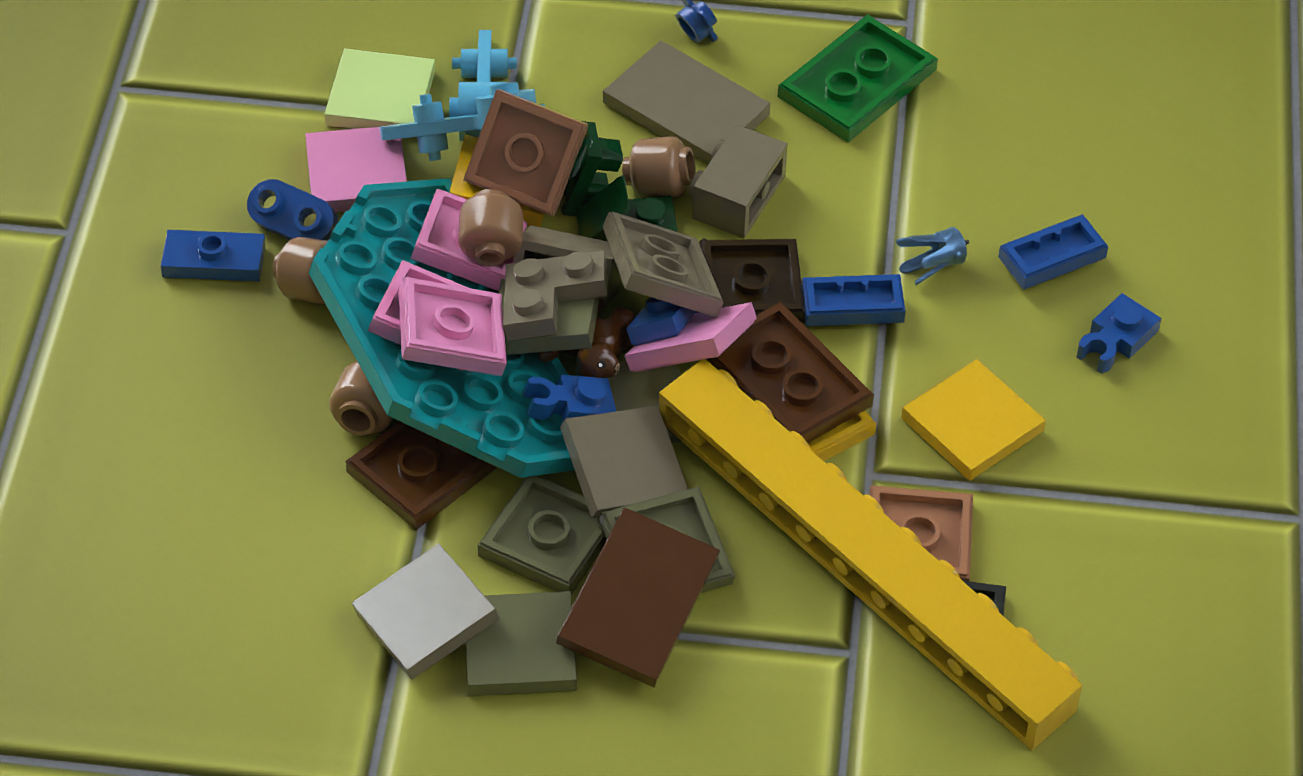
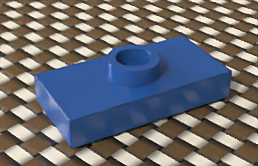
M1082 214L1001 245L998 257L1024 290L1106 258L1108 245Z
M167 230L161 261L162 277L260 282L266 246L265 235L258 233Z
M900 274L802 278L806 326L904 323L906 310Z
M650 297L646 300L645 307L626 328L631 344L637 346L677 336L696 311Z

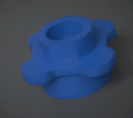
M681 0L685 7L675 17L687 36L696 43H699L705 37L712 42L716 41L718 37L712 26L717 23V19L711 9L702 1L694 4L692 0Z

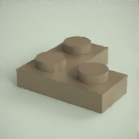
M604 250L594 252L578 251L567 256L539 260L525 259L518 263L506 264L503 327L507 341L557 334L558 303L608 296V265Z

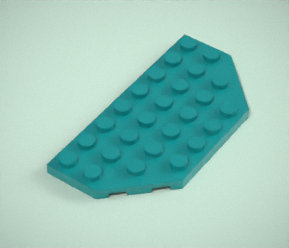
M450 178L364 185L357 194L350 210H346L333 229L330 239L324 248H320L313 258L309 275L386 414L520 478L574 471V466L560 430V426L563 423L561 415L552 414L547 419L529 417L527 410L533 398L523 397L522 393L528 378L542 377L556 385L560 374L568 375L558 357L553 361L544 363L538 359L537 353L506 355L507 364L502 376L404 360L402 359L401 345L368 331L372 318L402 260L471 289L499 293V291L411 259L436 189L449 193L452 184Z

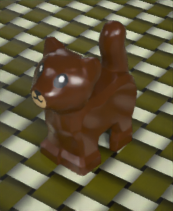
M599 299L598 311L605 306L604 300ZM617 307L609 318H596L592 348L538 352V359L541 362L547 363L555 360L560 352H563L569 357L577 358L576 376L615 377L620 368V362L617 358L621 350L631 349L635 345L631 344L626 330L635 319V314L624 308Z

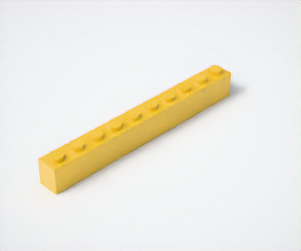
M702 359L659 392V411L668 430L1029 749L1033 751L1077 712L1082 684L1067 664L1061 661L1056 662L1039 648L1037 641L1030 632L1022 627L1016 628L999 613L997 606L988 596L982 593L977 594L966 585L951 564L945 560L936 559L922 547L919 538L914 532L906 527L900 528L884 514L881 505L873 497L867 494L862 495L848 483L845 475L836 465L825 463L812 452L806 440L795 431L789 432L774 419L772 412L763 402L759 400L753 401L739 389L736 381L727 371L723 369L717 370L706 359Z

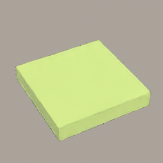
M344 48L324 113L325 125L359 129L414 122L412 106L420 104L419 95L429 94L435 74V59Z

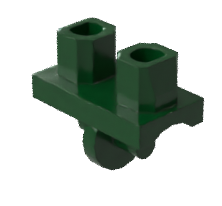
M582 121L589 124L563 193L566 198L562 206L563 215L576 216V210L581 207L582 203H586L609 185L607 174L596 172L597 170L618 172L622 164L623 154L620 141L598 137L595 122Z

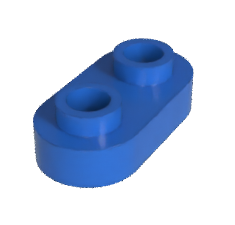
M269 179L260 182L251 190L247 199V210L251 218L262 228L288 240L306 237L328 241L333 229L339 222L337 213L326 201L280 180ZM271 196H276L275 203L269 208H264L265 201ZM311 214H316L315 222L310 226H304L305 219Z

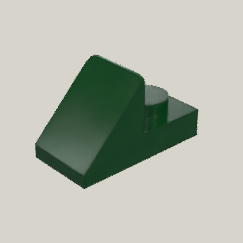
M624 175L616 178L576 210L579 236L607 241L602 226L608 213H612V211L678 232L672 196L628 199Z

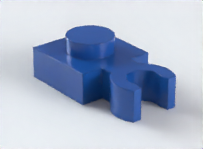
M1121 293L1092 320L1090 333L1084 335L1079 341L1076 357L1082 360L1091 352L1101 354L1097 371L1101 374L1105 373L1113 367L1117 352L1130 359L1159 331L1162 318Z
M560 374L555 385L545 378L531 377L528 378L522 392L523 397L533 398L527 410V415L534 419H547L552 414L561 415L562 422H564L567 418L616 412L608 378Z

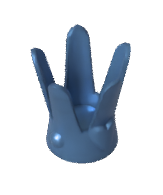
M950 227L935 234L913 235L897 239L896 244L900 247L931 246V249L902 263L899 271L910 273L936 266L915 281V285H918L946 266L964 263L967 257L966 245L969 244V240H964L960 231L955 227Z

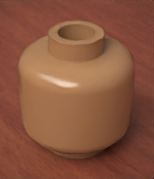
M677 137L645 138L638 140L633 145L630 157H624L622 172L625 176L626 185H632L637 196L640 198L672 196V199L679 198L686 192L688 185L691 184L696 174L695 158L692 149L684 147L682 141Z
M493 189L482 190L469 198L461 206L458 243L465 255L475 259L481 265L497 266L513 258L521 250L523 242V211L520 205L508 194Z
M306 237L293 238L276 255L273 262V274L278 288L285 297L297 301L325 304L309 275V270L313 258L320 248H324L328 241Z
M355 361L346 366L330 396V411L339 425L353 435L379 434L388 428L393 418L386 414L358 362Z

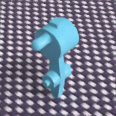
M479 30L478 49H461V58H452V69H461V78H477V82H459L458 97H450L449 117L478 114L475 98L489 95V86L506 83L491 82V78H508V69H517V57H508V49H492V30ZM480 129L459 131V141L464 140L465 134L479 137Z
M518 82L489 86V95L475 98L478 114L448 118L443 116L441 101L432 102L431 94L419 95L420 104L412 106L414 122L379 127L381 140L417 137L419 153H428L429 161L440 160V151L449 149L446 133L480 129L481 132L496 89L504 90L537 104L535 89L519 90Z

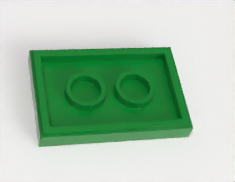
M867 14L778 85L777 97L849 143L937 70L938 58Z

